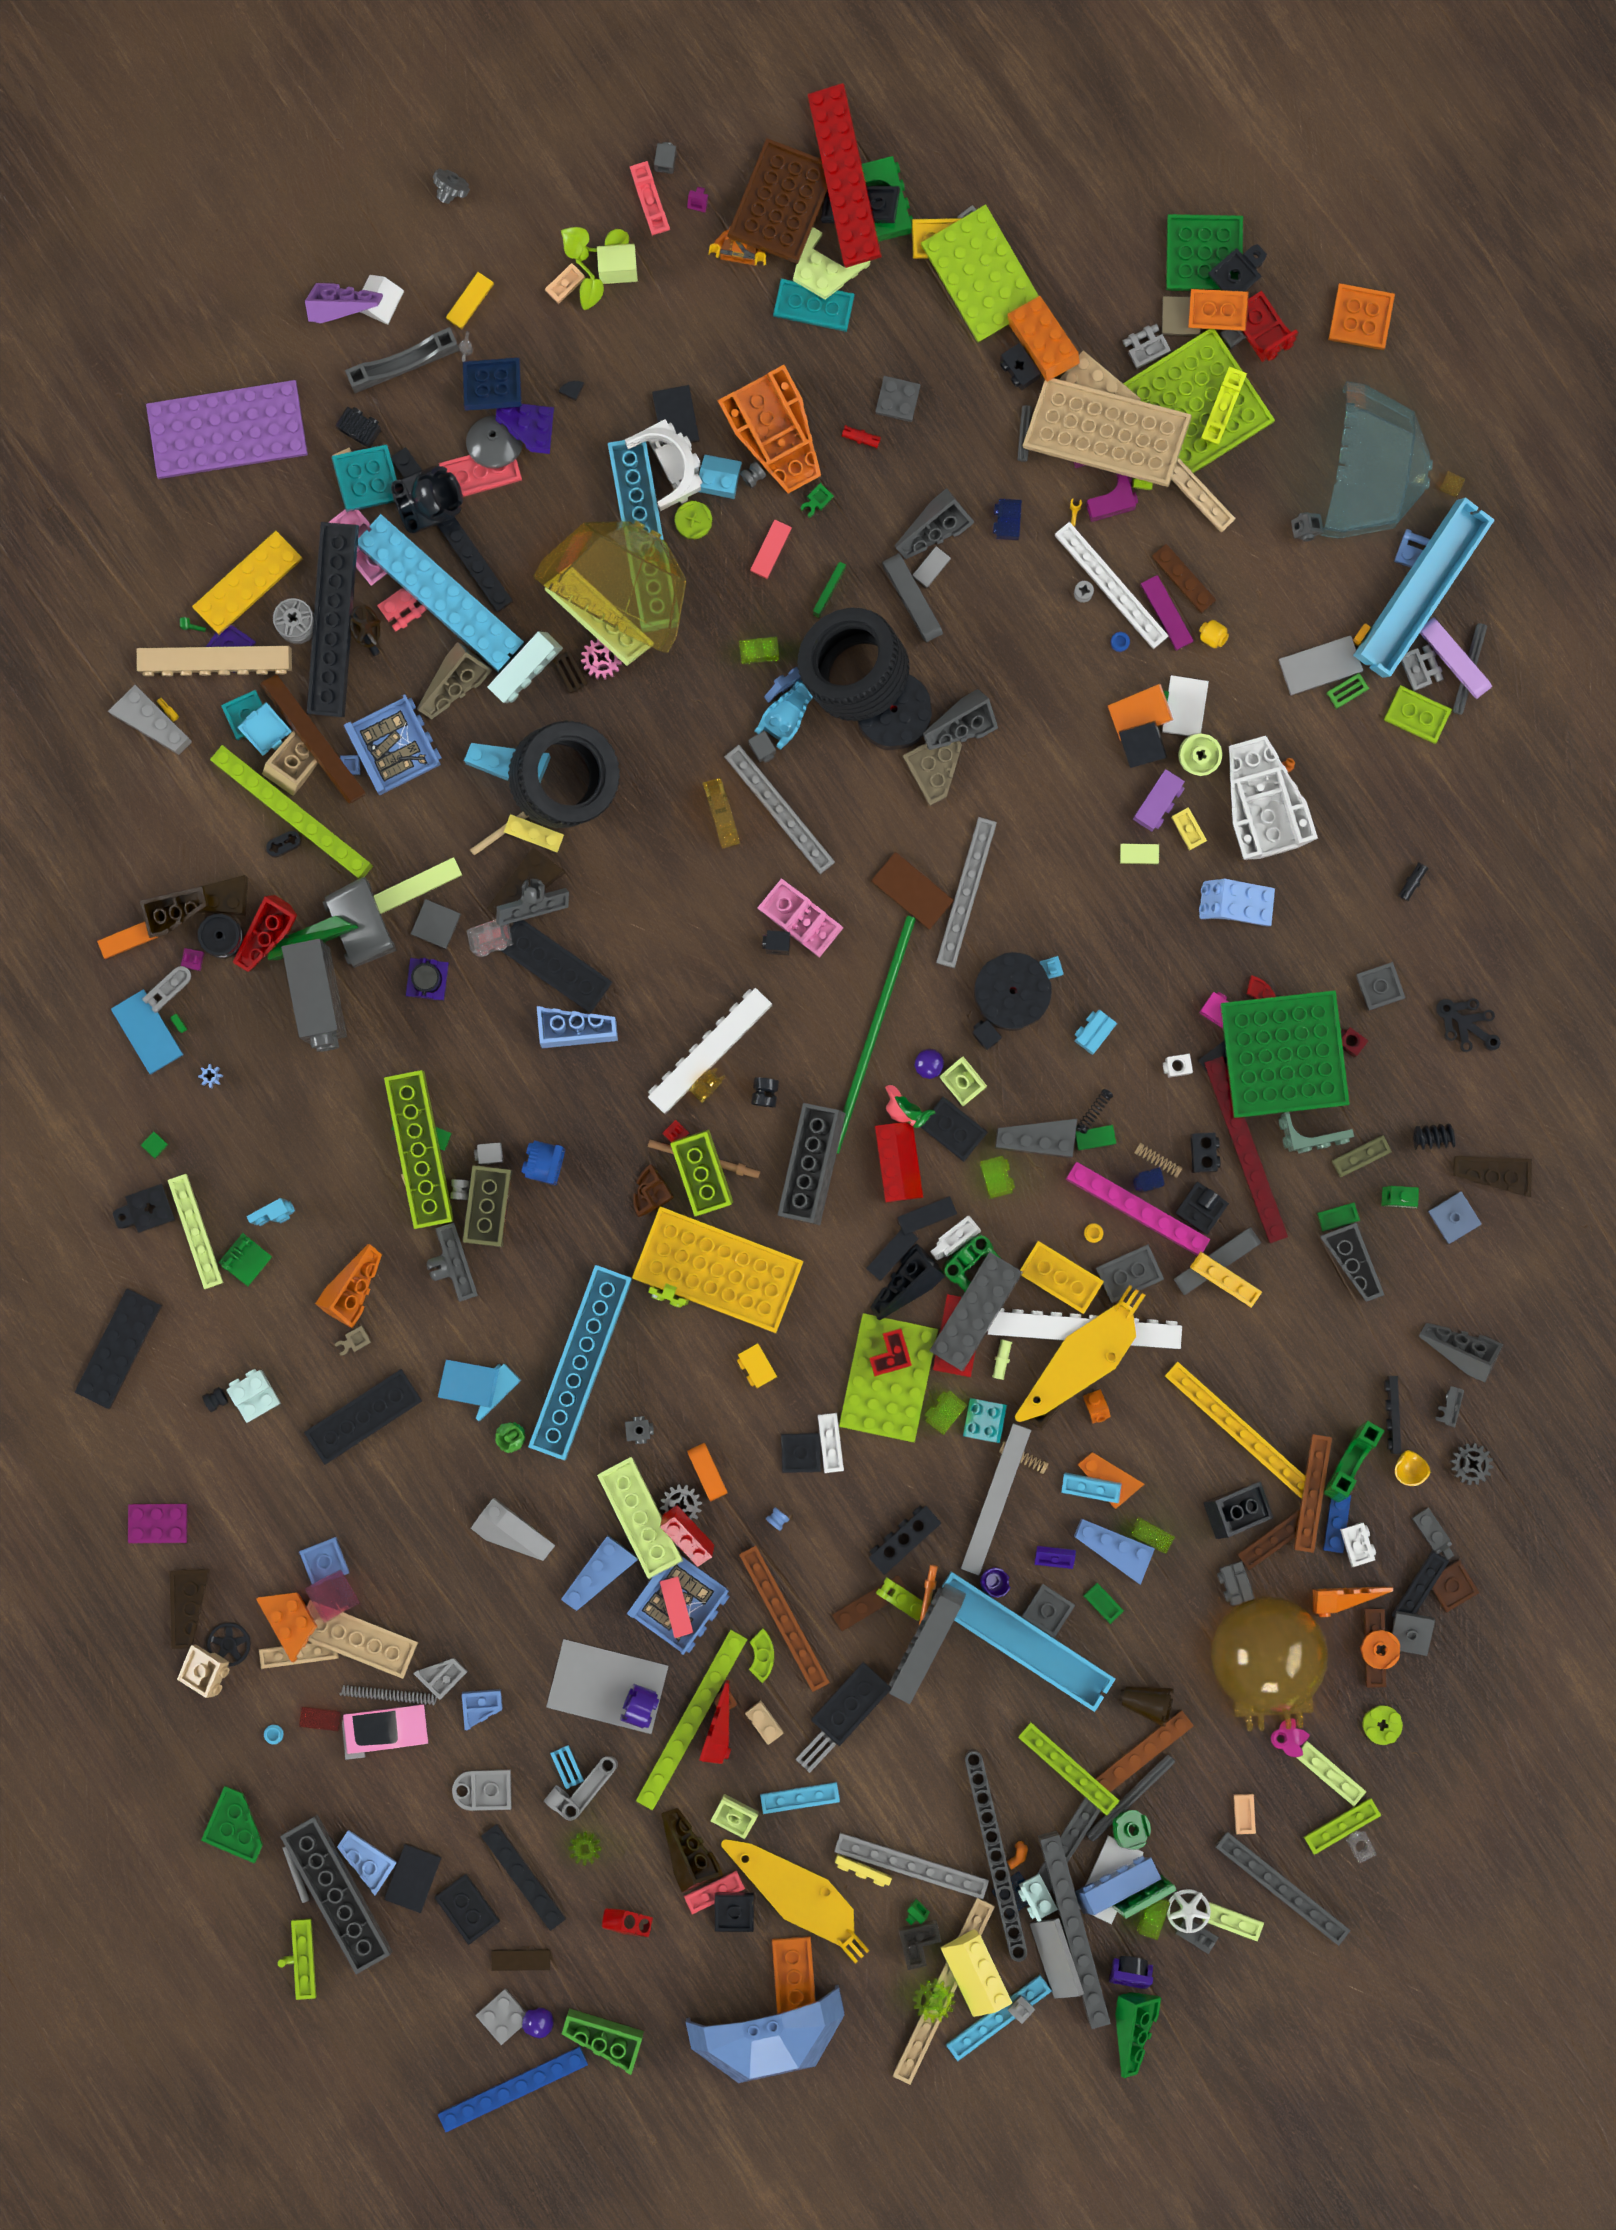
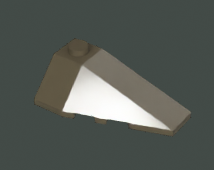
M457 642L442 662L417 710L433 719L450 707L454 700L464 697L465 693L471 688L481 685L492 669L471 650Z

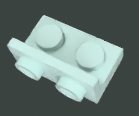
M1040 1874L1019 1884L1021 1890L1018 1893L1023 1902L1027 1900L1030 1906L1027 1910L1032 1919L1036 1918L1040 1922L1042 1921L1041 1918L1058 1910Z

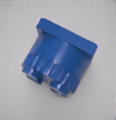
M534 1140L533 1143L528 1145L526 1154L529 1155L528 1162L524 1161L522 1173L525 1174V1178L556 1186L565 1148Z

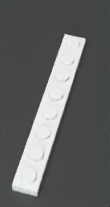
M1070 522L1055 533V537L1153 650L1168 638L1167 633Z

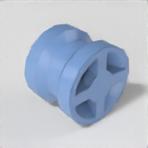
M776 1507L773 1509L771 1516L765 1518L779 1531L782 1530V1525L790 1520Z

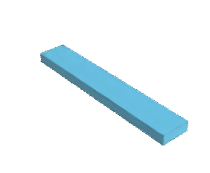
M1039 1974L1011 1995L1010 1999L1013 2003L1022 1995L1033 2006L1052 1992V1990ZM1012 2004L996 2013L984 2015L948 2042L946 2046L955 2059L959 2061L1013 2021L1015 2017L1007 2010Z

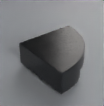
M570 381L560 388L559 393L576 401L585 384L581 381Z

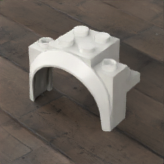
M666 419L625 439L628 450L649 441L674 489L672 493L657 502L660 511L679 501L681 504L687 502L689 496L701 491L700 485L702 484L701 478L698 475L699 467H701L700 460L696 453L692 454V445L688 437H683L682 433L675 434L676 431L672 423L668 424Z

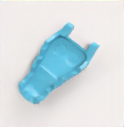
M798 680L789 692H786L778 701L768 707L758 727L755 729L757 734L765 730L778 739L779 742L776 747L780 750L797 733L807 705L813 697L802 681Z

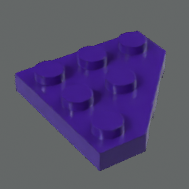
M522 404L520 407L497 408L496 421L500 425L504 424L511 435L525 443L526 448L530 452L550 454L554 407Z

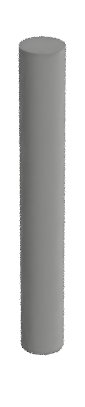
M285 1846L283 1847L285 1857L301 1901L305 1903L309 1901L300 1872Z

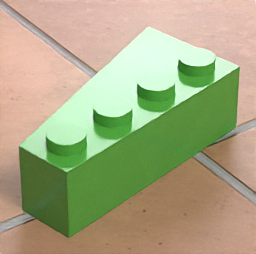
M569 2008L562 2035L583 2047H587L594 2054L604 2057L611 2064L624 2069L626 2073L632 2074L644 2031Z

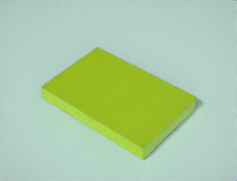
M1400 685L1384 721L1436 744L1452 709Z

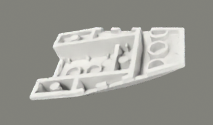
M1263 736L1229 746L1232 820L1243 859L1265 858L1299 848L1318 839L1307 802L1300 794L1295 782L1292 781L1287 769L1279 760V756L1268 738Z

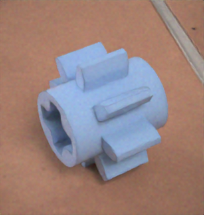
M209 1064L207 1069L201 1068L203 1073L198 1077L204 1080L202 1082L203 1086L209 1083V1087L212 1089L213 1084L220 1085L219 1078H222L223 1075L218 1073L219 1067L213 1070L212 1065ZM210 1072L215 1075V1077L211 1078V1081L207 1078Z

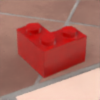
M902 1329L883 1333L887 1353L869 1358L874 1376L912 1366Z

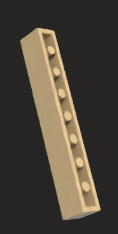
M289 646L137 648V671L141 674L143 673L145 677H153L154 673H162V676H173V673H180L181 676H192V673L210 676L211 672H218V675H230V672H237V675H249V672H256L257 675H267L268 671H275V674L284 675L287 674V671H292V648Z

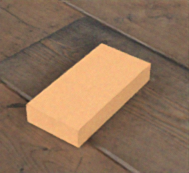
M1233 1794L1236 1834H1255L1254 1794Z

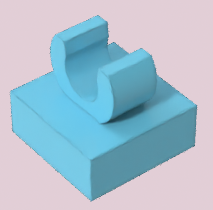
M1058 956L1039 962L1049 979L1064 975Z

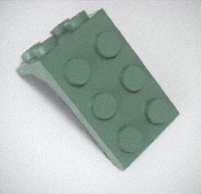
M1289 1112L1281 1114V1118L1278 1119L1280 1129H1284L1285 1133L1283 1144L1285 1149L1288 1148L1289 1152L1298 1150V1154L1311 1151L1312 1147L1315 1146L1317 1150L1331 1146L1333 1142H1335L1336 1146L1350 1142L1349 1139L1354 1137L1353 1129L1308 1138L1296 1132Z

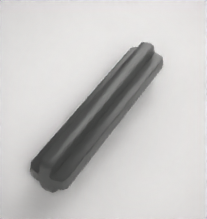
M1027 405L1022 407L1017 457V460L1021 462H1026L1028 459V449L1023 448V443L1031 422L1032 407Z

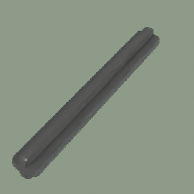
M1478 623L1468 654V657L1475 665H1477L1487 630V625ZM1462 682L1460 683L1453 707V713L1458 715L1463 714L1469 694L1468 689Z

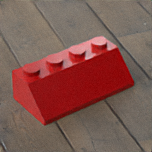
M908 1122L875 1126L885 1203L923 1198L913 1126Z

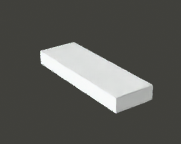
M837 1413L818 1415L824 1472L844 1471Z

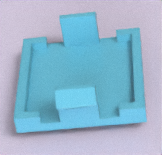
M267 702L256 711L254 710L237 726L262 756L271 748L274 750L279 748L283 743L282 739L292 732Z

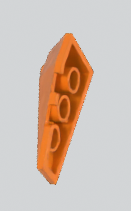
M367 1244L324 1289L315 1304L328 1315L353 1328L363 1313L365 1307L363 1302L365 1296L369 1295L370 1289L368 1287L371 1278L375 1277L382 1254L372 1245Z
M1393 1587L1313 1589V1611L1319 1614V1617H1331V1613L1340 1612L1393 1592Z

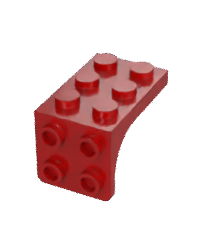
M1262 291L1248 299L1246 331L1242 332L1262 362L1267 359L1271 361L1278 356V352L1281 350L1287 351L1294 346L1293 343L1297 340L1296 337L1299 332L1297 329L1291 332L1285 326Z

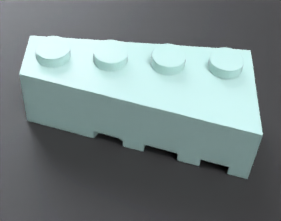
M538 631L490 683L488 688L503 703H512L519 696L518 693L529 686L532 682L531 680L544 669L563 647L548 632Z

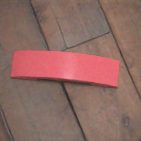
M648 161L630 166L634 184L652 236L669 231L670 227L663 211Z

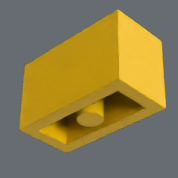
M758 1343L738 1354L739 1359L737 1362L742 1370L746 1368L749 1373L746 1378L752 1387L755 1385L756 1388H759L777 1377Z

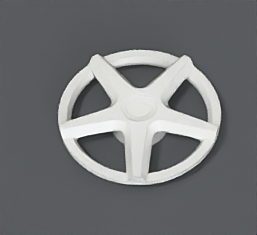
M1190 1889L1174 1893L1168 1901L1166 1910L1171 1925L1184 1933H1194L1204 1928L1210 1919L1211 1913L1209 1902L1202 1893ZM1189 1893L1196 1896L1187 1903L1180 1895ZM1176 1899L1181 1909L1170 1914V1906L1173 1900ZM1200 1899L1204 1901L1207 1913L1196 1909ZM1183 1917L1186 1922V1929L1177 1926L1173 1919ZM1194 1917L1205 1919L1201 1926L1192 1929Z

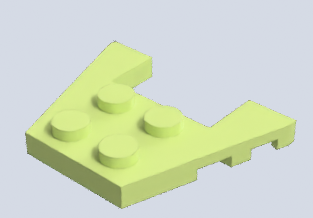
M813 227L799 263L796 265L793 281L826 300L843 287L844 283L856 277L864 268L869 267L870 261L845 268L814 250V247L822 237V232Z

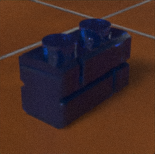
M1160 1168L1138 1173L1133 1179L1134 1188L1139 1190L1140 1193L1162 1188L1165 1184Z

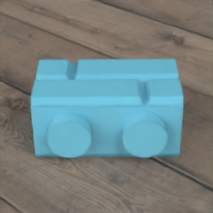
M1098 1010L1097 1013L1092 1011L1086 1019L1089 1022L1086 1027L1083 1028L1081 1026L1075 1033L1077 1037L1075 1042L1092 1055L1117 1024L1101 1010Z

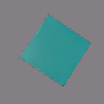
M256 690L221 705L237 741L246 737L237 726L249 714L263 705Z

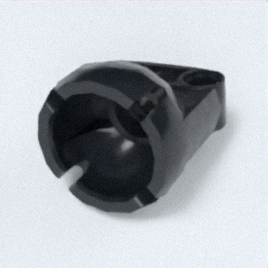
M431 466L402 479L395 480L391 485L395 504L401 520L409 533H417L448 521L461 511L460 505L463 503L461 487L456 477L451 472H447V468L443 466Z

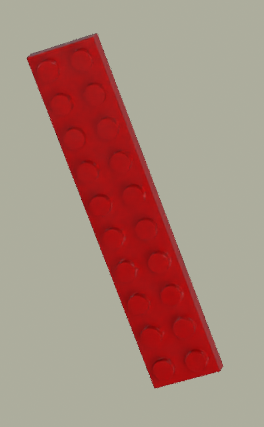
M842 83L808 94L844 266L847 268L881 258V250L845 85Z

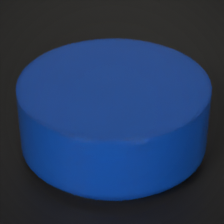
M1124 632L1115 633L1111 638V647L1117 652L1125 651L1130 644L1129 636Z

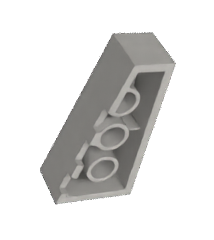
M136 685L108 710L112 716L178 755L192 743Z

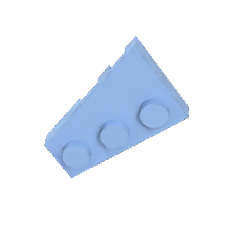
M350 1830L346 1832L337 1846L375 1896L397 1861Z

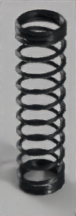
M1103 1089L1101 1094H1099V1098H1096L1095 1101L1103 1108L1105 1106L1098 1102L1097 1099L1108 1104L1104 1099L1100 1098V1095L1110 1101L1113 1094L1107 1089ZM1093 1102L1094 1105H1091V1109H1088V1112L1085 1113L1086 1116H1083V1119L1080 1120V1122L1085 1121L1088 1125L1092 1126V1124L1086 1121L1084 1117H1087L1090 1121L1095 1122L1092 1118L1087 1116V1113L1095 1119H1097V1116L1090 1113L1089 1110H1093L1097 1115H1100V1113L1094 1110L1092 1106H1095L1101 1112L1103 1110L1100 1107L1096 1106L1095 1102ZM1082 1122L1076 1126L1083 1134H1086L1089 1130V1127Z

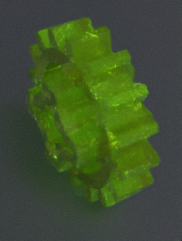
M934 1978L933 1983H930L929 1979H927V1985L924 1986V1984L920 1983L921 1990L915 1989V1993L918 1996L913 1997V2001L917 2002L913 2005L914 2009H920L917 2015L924 2014L923 2019L925 2021L929 2017L932 2023H934L935 2018L942 2022L943 2015L948 2018L947 2012H953V2008L950 2005L955 2004V2000L951 1999L955 1996L954 1992H948L951 1986L944 1987L945 1982L943 1980L939 1984L937 1983V1978ZM930 1988H939V1990L931 1991ZM924 1994L926 2001L921 2005V1997ZM947 1996V2004L944 2007L942 2000ZM933 1997L935 1999L938 1997V2003H931L930 1998ZM937 2010L938 2013H930L929 2011Z

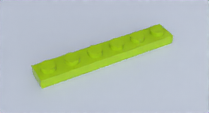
M1032 1723L1020 1734L1018 1738L1106 1816L1118 1804L1119 1800Z

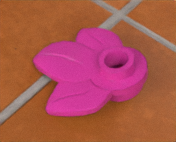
M1286 1719L1281 1723L1280 1728L1272 1733L1271 1743L1274 1747L1283 1749L1285 1754L1290 1757L1303 1756L1300 1746L1307 1741L1309 1734L1304 1730L1296 1728L1295 1719ZM1277 1737H1283L1284 1742H1278Z

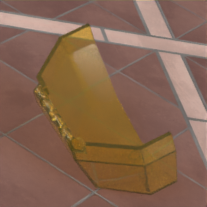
M637 520L634 523L630 521L584 522L542 559L533 577L547 589L567 601L573 595L570 603L580 609L585 610L587 605H589L586 612L600 620L605 614L602 620L604 623L613 628L617 626L620 632L658 651L669 652L677 637L686 578L666 541L660 538V533L654 530L647 531L644 529L646 525Z

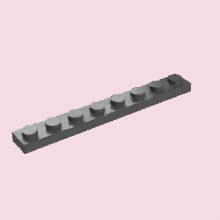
M1226 1832L1215 1846L1338 1946L1351 1931L1229 1832Z

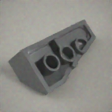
M1430 1323L1425 1324L1419 1335L1420 1338L1467 1375L1484 1383L1491 1373L1504 1345L1486 1336H1469L1468 1332L1461 1331L1460 1334L1452 1332L1447 1327Z

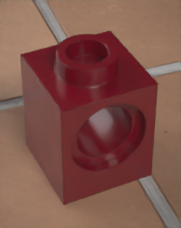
M1351 1027L1341 1031L1343 1050L1355 1058L1367 1044L1368 1040ZM1348 1036L1355 1039L1354 1046H1349L1346 1043Z

